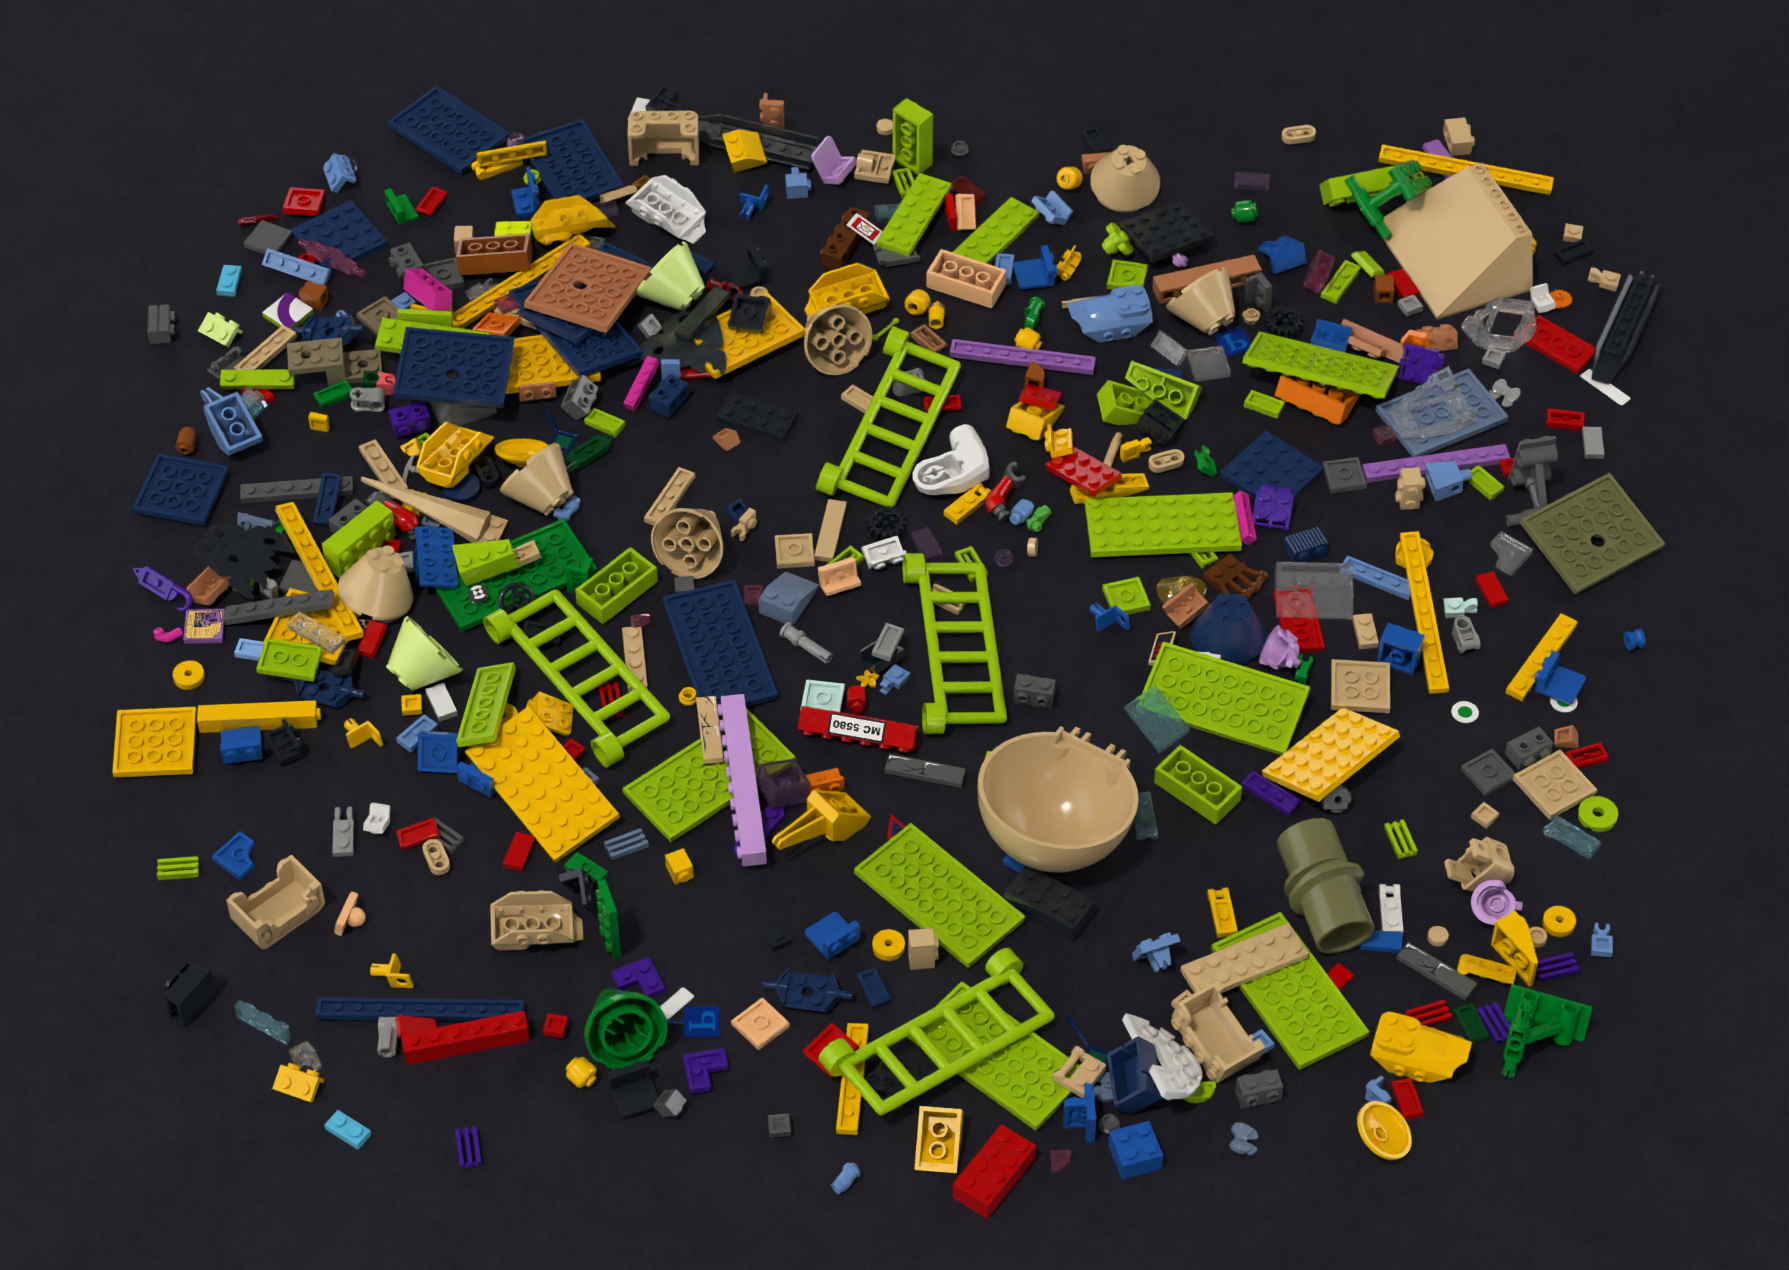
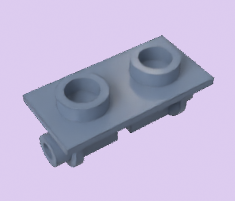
M238 512L237 525L244 527L246 532L255 526H263L265 528L267 526H277V522L272 519L267 520L249 515L248 513Z

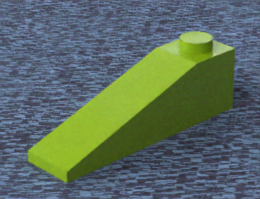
M1131 361L1125 376L1128 381L1152 400L1155 398L1185 420L1188 419L1202 390V386Z

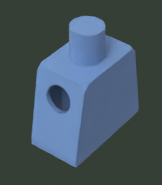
M1455 461L1426 463L1425 476L1435 501L1461 493L1463 491V481L1472 479L1470 469L1459 471Z

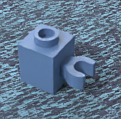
M792 167V174H785L787 199L808 198V190H811V181L807 180L806 173H799L798 167Z

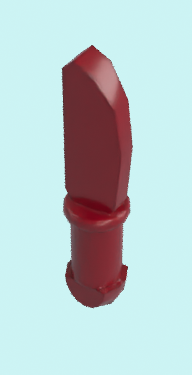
M269 214L239 218L237 223L240 226L260 223L261 220L266 222L276 221L278 216Z

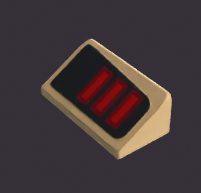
M1175 631L1156 635L1148 665H1154L1163 642L1174 645L1176 640Z

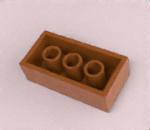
M530 234L459 239L456 254L459 275H488L499 272L508 273L530 270L533 253Z

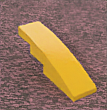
M1144 473L1121 474V480L1095 497L1074 485H1071L1070 493L1074 503L1078 504L1085 503V500L1093 498H1116L1133 495L1148 490L1149 484Z

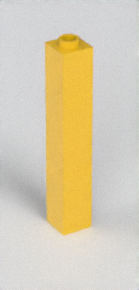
M316 701L198 705L197 715L200 733L222 732L224 730L254 726L260 727V730H274L282 727V719H286L287 723L292 724L294 729L317 728L318 720H321V709L317 708Z

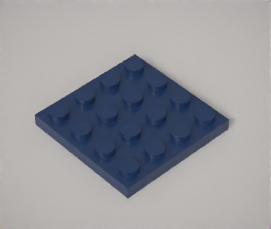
M352 200L291 229L293 237L305 251L315 257L316 263L319 266L332 270L331 274L388 246V241Z
M1265 431L1220 471L1219 477L1253 499H1256L1257 490H1261V485L1275 486L1274 492L1276 493L1278 492V487L1291 489V495H1294L1295 499L1324 472V467L1273 434Z
M158 453L132 507L133 513L204 526L229 473V468L225 465Z

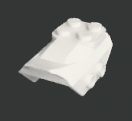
M666 175L652 177L626 202L632 208V212L650 224L661 226L680 239L694 244L706 233L704 225L706 211L687 187L681 186L676 180Z

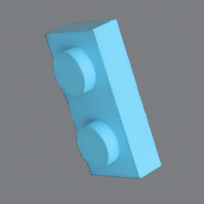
M223 265L216 289L217 295L235 297L242 273L241 266Z
M339 1110L325 1124L326 1130L357 1150L371 1136V1130Z

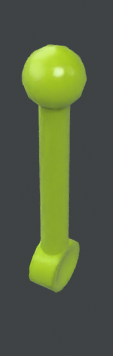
M894 318L892 323L877 335H872V341L877 342L882 334L894 325H898L899 319Z

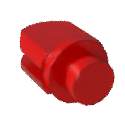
M858 685L849 687L847 691V705L854 714L861 713L866 706L865 689Z

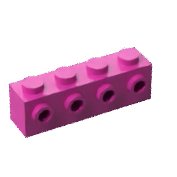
M406 269L403 289L410 296L416 298L418 302H421L430 310L450 311L453 299L452 291L423 269Z

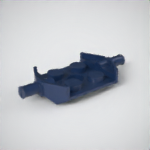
M347 312L348 316L318 318L316 314H313L304 324V327L293 328V331L297 335H303L304 341L342 338L344 346L350 343L355 332H364L365 325H355L353 317L349 312Z
M317 669L314 682L283 677V680L294 683L297 698L316 701V703L336 708L344 706L353 696L364 699L366 691L353 687L351 673L348 676L334 677L332 672ZM324 687L330 688L329 690H326L325 692L320 691V690H321L322 688H324Z
M788 967L778 978V981L763 980L762 988L774 989V993H777L781 1006L827 1013L832 1010L840 998L852 1000L853 991L839 989L833 973H831V977L791 972V967ZM805 991H810L813 993V995L806 997L803 995V993Z

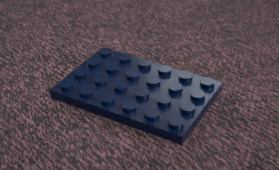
M435 86L388 121L389 128L461 175L471 168L473 162L477 161L478 152L495 150L510 138L508 131L438 86Z
M583 119L519 140V145L546 141L547 155L528 158L534 170L539 172L541 181L552 200L580 195L589 202L600 198L599 196L624 187Z

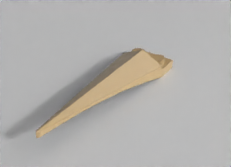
M361 477L362 482L421 511L452 529L471 543L500 540L508 523V520L491 515V512Z

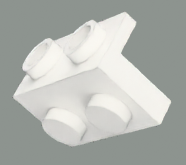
M898 536L861 548L868 568H875V570L884 568L886 564L891 562L893 564L902 562L904 553H906V550L903 551Z

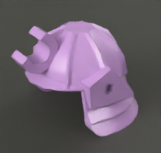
M1277 625L1263 646L1259 663L1269 665L1276 670L1281 667L1292 668L1294 666L1298 668L1301 663L1298 659V638L1288 630L1284 632Z
M1488 880L1481 883L1474 890L1471 898L1472 910L1476 917L1484 923L1495 925L1497 920L1514 910H1522L1523 902L1515 901L1512 893L1506 890V885L1500 880Z

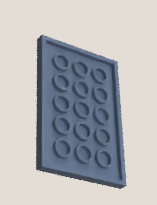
M1470 369L1379 404L1375 410L1412 457L1430 454L1506 423L1509 418Z

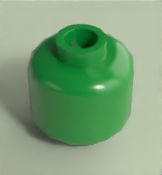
M1250 199L1237 201L1234 208L1231 209L1233 219H1237L1239 224L1254 222L1255 218L1258 217L1257 205Z

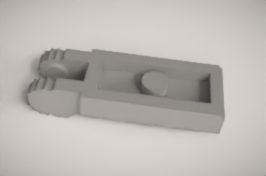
M336 807L335 820H333V857L353 856V809L348 807L347 820H340L341 810L340 807Z

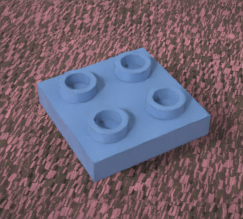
M1166 933L1159 936V939L1152 941V939L1140 942V945L1136 946L1137 949L1132 953L1133 959L1137 961L1147 957L1155 972H1158L1159 968L1165 970L1167 966L1171 965L1169 950L1173 949L1180 942L1178 934L1171 935V933Z

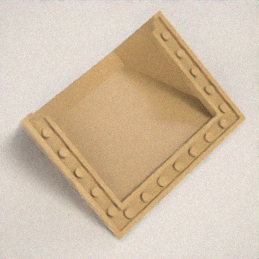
M1483 163L1461 170L1384 215V223L1392 233L1384 241L1403 270L1418 288L1421 297L1436 319L1529 292L1530 288L1533 287L1532 232Z

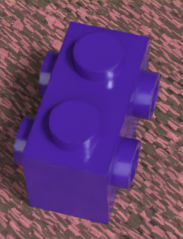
M424 401L388 410L390 425L396 438L431 429L430 416Z

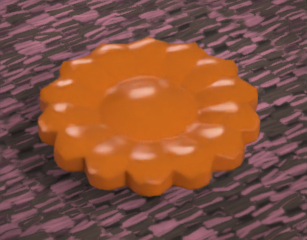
M1554 290V292H1550V296L1555 301L1556 308H1566L1572 303V297L1567 291Z

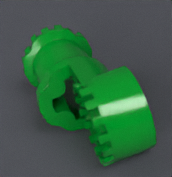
M1034 296L1030 299V305L1024 310V315L1027 319L1025 320L1024 328L1036 329L1039 322V312L1045 307V302L1041 298Z

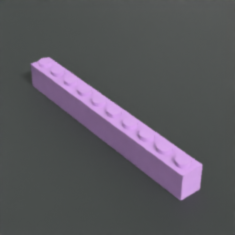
M744 694L721 696V704H717L718 716L723 718V720H719L720 731L725 733V735H722V746L727 747V751H724L725 763L729 762V766L726 767L727 779L731 778V782H728L729 794H733V798H730L731 810H735V814H732L733 826H737L738 829L734 831L735 842L740 844L737 847L738 859L742 858V866L767 864Z

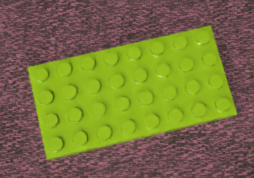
M1260 331L1243 358V363L1249 367H1261L1269 372L1277 371L1285 376H1297L1305 381L1313 380L1321 385L1329 384L1341 390L1349 389L1357 394H1369L1377 399L1385 398L1399 370L1397 365Z
M1233 493L1087 499L1084 505L1091 557L1241 551L1242 544L1233 500L1234 495Z
M1163 642L1137 705V710L1283 755L1290 745L1310 692V687Z
M746 709L756 784L759 786L796 762V757ZM720 731L721 744H722V735H725L724 731H722V732ZM700 738L622 788L623 794L670 842H673L730 805V798H733V794H729L728 782H731V778L727 779L726 767L729 766V762L725 763L724 751H727V747L722 746L723 762L704 764Z
M912 823L854 868L855 875L920 929L933 928L934 936H938V943L967 968H970L1025 922L1026 916Z
M1279 912L1212 944L1211 950L1215 953L1287 924L1288 921ZM1301 939L1300 941L1309 953L1308 958L1238 986L1298 1070L1369 1037L1370 1033Z
M961 981L938 1005L971 987ZM977 999L955 1010L983 1044L1005 1033ZM1008 1015V1017L1016 1024V1026L1021 1024L1013 1017ZM944 1017L922 1028V1031L950 1063L973 1051ZM1034 1032L1027 1034L958 1073L959 1076L1035 1131L1064 1103V1099H1068L1073 1094V1092L1057 1084L1052 1079V1075L1061 1069L1069 1057ZM908 1036L911 1041L917 1044L911 1036ZM1075 1063L1065 1077L1070 1079L1080 1065Z

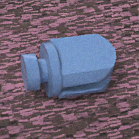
M1026 499L1020 500L1012 508L1011 523L1017 525L1026 522L1033 514V503Z

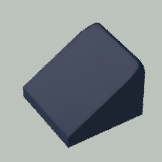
M739 498L724 508L723 512L737 523L748 508L742 499Z

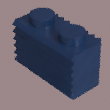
M1318 526L1285 537L1284 550H1286L1293 564L1297 562L1303 563L1309 558L1322 557L1328 553L1329 542Z

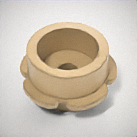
M1254 308L1244 311L1242 316L1245 323L1250 325L1256 324L1259 320L1260 312Z

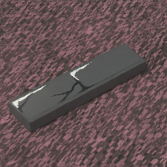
M889 754L885 773L961 788L966 768Z
M1410 942L1397 955V960L1465 1001L1477 988L1476 982Z

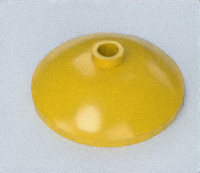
M510 439L498 443L495 446V453L501 459L511 464H515L518 467H526L528 465L526 461L549 445L533 439Z
M1371 1101L1360 1109L1357 1117L1358 1130L1363 1142L1372 1152L1388 1160H1398L1409 1152L1412 1143L1411 1132L1407 1122L1395 1108L1381 1101Z

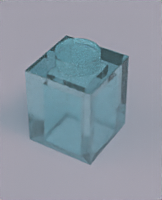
M248 387L240 396L253 421L268 405L263 400L265 396L257 389L254 392Z

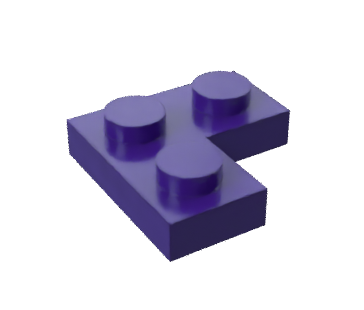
M649 957L611 971L619 990H625L639 984L643 994L650 998L665 993V987Z
M724 1048L683 1055L690 1094L711 1091L708 1073L728 1070Z

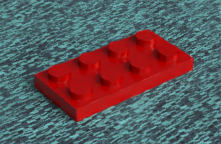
M1073 447V454L1055 457L1045 464L1047 471L1094 497L1122 479L1121 472Z

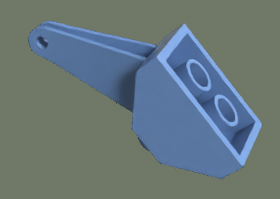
M209 387L206 388V392L204 390L200 391L202 399L206 403L204 405V413L211 433L224 453L229 456L262 442V435L238 392L222 397Z

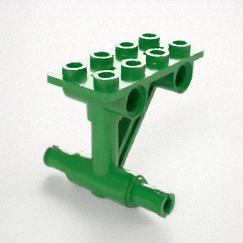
M1410 160L1403 162L1388 171L1393 181L1389 183L1388 187L1372 198L1364 187L1361 188L1354 175L1344 180L1353 193V200L1358 204L1360 210L1369 221L1370 226L1376 228L1382 240L1392 233L1384 223V216L1378 208L1396 195L1402 194L1408 202L1432 188L1431 180L1428 176H1424L1421 171L1423 170L1422 166L1418 161Z
M1511 985L1504 1016L1507 1021L1511 1022L1503 1054L1505 1063L1502 1074L1506 1077L1508 1070H1510L1508 1078L1515 1076L1517 1063L1522 1060L1526 1044L1554 1035L1553 1040L1557 1044L1564 1046L1571 1044L1572 1039L1583 1042L1592 1007L1517 985Z

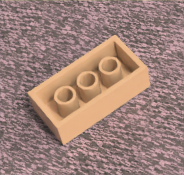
M943 249L939 251L927 271V288L989 308L994 306L1006 286L1005 269Z

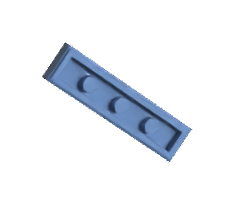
M267 248L262 262L263 266L325 286L332 271Z
M1350 556L1346 557L1339 569V573L1406 600H1409L1411 597L1407 579Z

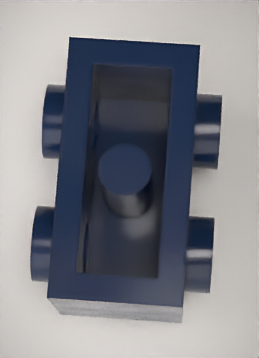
M669 375L650 394V410L669 418L689 395L688 383L673 375Z

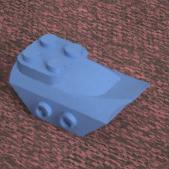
M1140 285L1115 288L1108 295L1067 303L1071 318L1080 324L1082 333L1099 343L1135 337L1153 322L1149 298L1144 287Z

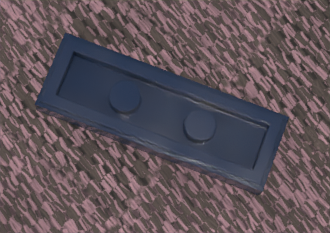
M322 473L313 525L329 527L328 520L335 514L342 479L341 474Z

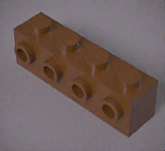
M850 207L847 213L843 214L840 224L836 225L833 235L829 236L826 246L822 247L819 257L821 258L822 266L834 270L844 267L862 238L860 234L848 227L847 223L856 213L870 222L869 212Z

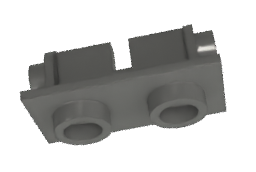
M238 346L232 347L225 354V357L222 356L217 361L212 362L207 371L220 380L221 370H234V367L245 358L240 355L242 350Z

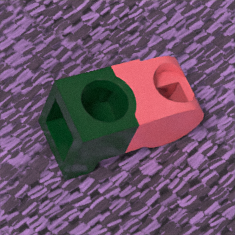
M364 371L362 388H381L386 392V395H392L396 376L384 372Z

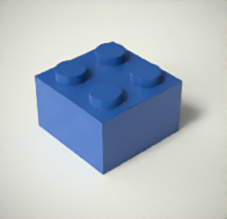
M1388 623L1380 639L1377 662L1390 663V668L1413 675L1421 659L1425 635Z
M1149 1121L1109 1131L1108 1146L1121 1179L1162 1169L1163 1154Z

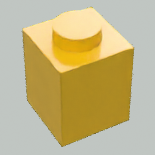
M684 848L665 855L666 868L675 884L687 882L694 878L693 865Z

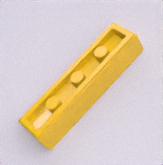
M546 141L478 152V166L482 167L547 155Z

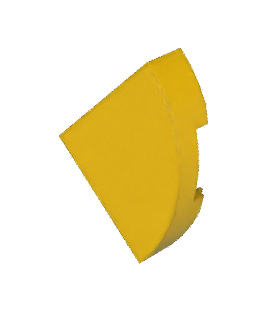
M414 438L400 446L407 455L420 456L422 448L418 439Z

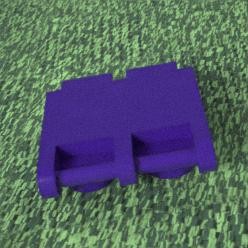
M1403 343L1404 352L1403 357L1400 359L1401 367L1399 374H1397V379L1424 385L1439 381L1442 370L1436 368L1443 367L1445 355L1439 354L1437 349ZM1409 349L1408 359H1406L1407 350Z
M1261 485V490H1257L1253 511L1254 527L1255 525L1265 526L1268 529H1285V532H1288L1294 495H1291V489L1278 487V492L1276 493L1274 492L1275 486ZM1256 520L1268 521L1269 523L1257 522ZM1273 522H1275V523H1282V524H1286V525H1285V526H1283V525H1277V524H1273Z

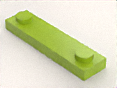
M221 370L220 388L294 389L295 374L289 375V370Z

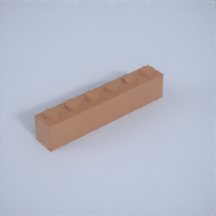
M1255 255L1244 256L1154 276L1152 289L1159 304L1169 302L1173 297L1177 299L1182 295L1181 290L1215 269L1222 271V267H1227L1231 288L1245 285L1247 278L1261 272V267Z

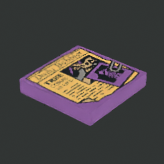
M225 609L186 610L184 644L223 643V617Z

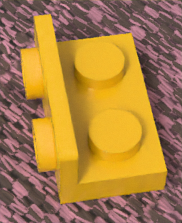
M1051 423L1047 424V431H1044L1045 447L1047 452L1050 451L1051 457L1073 454V433L1071 428L1059 429L1053 432Z

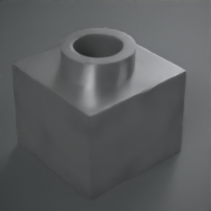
M677 1089L664 1090L653 1107L663 1117L676 1116L682 1111V1106L687 1100Z

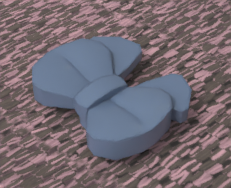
M1103 1072L1096 1081L1101 1083V1086H1093L1094 1098L1106 1103L1113 1102L1109 1072Z
M1235 1123L1231 1127L1235 1139L1231 1141L1230 1148L1239 1154L1247 1153L1248 1156L1255 1154L1257 1147L1248 1143L1247 1140L1258 1139L1256 1130L1245 1123Z

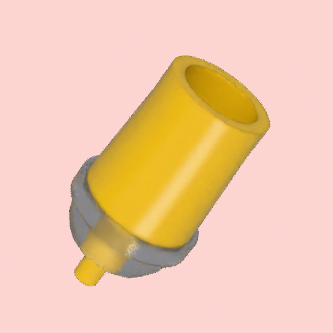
M939 301L932 303L928 307L929 326L932 329H940L943 326L946 308Z

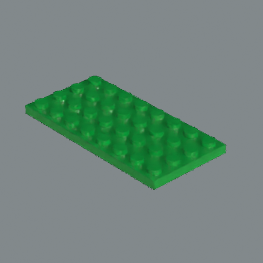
M564 519L510 541L513 548H516L534 540L541 558L510 572L501 573L466 586L456 564L458 587H433L461 632L482 624L485 616L500 609L498 604L499 594L510 583L520 582L526 584L534 592L535 599L552 590H561L567 587L566 565L581 568L585 557H589V555ZM593 563L594 575H595V574L598 572V569H597V567L595 566V564ZM474 586H482L480 589L483 591V593L478 592L476 595H474L473 590H471V588ZM517 588L518 593L525 594L527 601L530 602L528 593L521 588ZM511 589L504 597L505 607L511 603ZM481 594H485V596H484L483 598H480V599H475V598H474L475 596H480ZM516 597L515 602L520 604V599Z

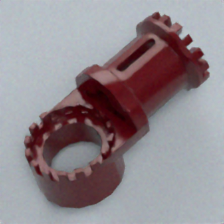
M710 278L708 284H706L708 285L706 286V292L709 293L714 287L724 289L729 292L730 297L728 299L734 301V298L731 297L732 290L738 289L739 295L744 294L739 286L728 282L722 283L716 281L715 278Z

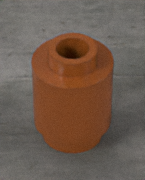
M184 427L179 431L175 447L181 454H191L194 451L197 434L193 428Z

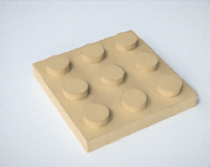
M1332 659L1331 710L1346 708L1350 711L1389 713L1390 663Z
M1561 750L1513 775V781L1549 820L1597 793L1595 786Z

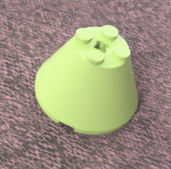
M685 241L682 242V246L676 245L650 271L652 275L646 281L643 280L636 290L637 296L677 310L686 311L691 305L690 302L693 299L696 301L702 295L705 286L688 244Z
M406 616L386 665L393 674L399 677V681L414 691L460 673L463 669L458 667L459 664L434 638L431 636L427 637L428 635L422 630V627L413 619Z

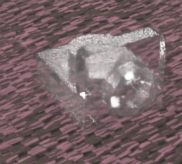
M308 1041L289 1050L295 1065H310L314 1071L322 1068L316 1051Z

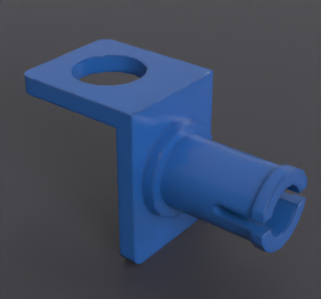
M765 185L760 197L745 193L739 194L740 203L744 205L739 215L743 219L747 215L746 220H749L754 208L763 210L770 195L769 186Z
M1095 603V605L1093 604L1090 607V613L1096 616L1095 622L1098 632L1115 622L1119 623L1127 631L1130 629L1129 616L1116 605L1107 610L1100 606L1099 603Z

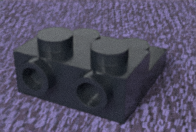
M735 294L728 329L764 333L766 321H769L772 309L770 298L766 296H750L749 294Z
M1154 398L1139 418L1136 426L1139 427L1141 432L1148 433L1154 437L1156 442L1163 443L1166 446L1185 419Z

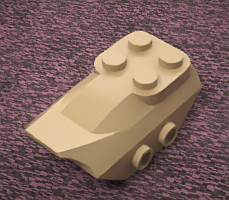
M553 891L510 892L490 904L491 946L497 950H523L534 944L570 943L583 940L582 919L574 913L572 902Z

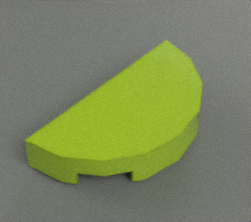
M1200 1081L1197 1091L1193 1095L1182 1099L1192 1103L1205 1102L1215 1093L1216 1081Z

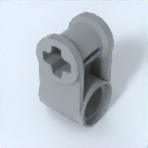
M916 368L906 371L908 374L925 380L922 369ZM893 380V393L897 396L923 392Z
M354 388L350 392V398L352 399L351 408L356 412H381L385 408L386 392L381 388Z
M1458 616L1454 621L1452 636L1457 644L1458 651L1464 653L1470 649L1479 650L1481 646L1480 639L1475 632L1471 620L1467 616Z

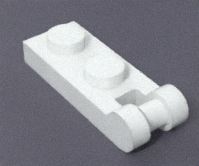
M1379 884L1382 931L1400 932L1403 935L1400 884H1393V886ZM1386 894H1393V897H1386Z

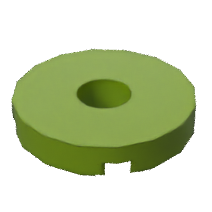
M1591 796L1580 803L1578 819L1584 827H1589L1595 832H1605L1614 827L1618 818V810L1612 801L1601 796ZM1600 812L1603 816L1597 817L1593 813Z

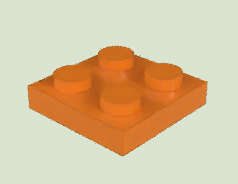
M488 312L472 330L488 332L490 335L509 336L521 324V317Z

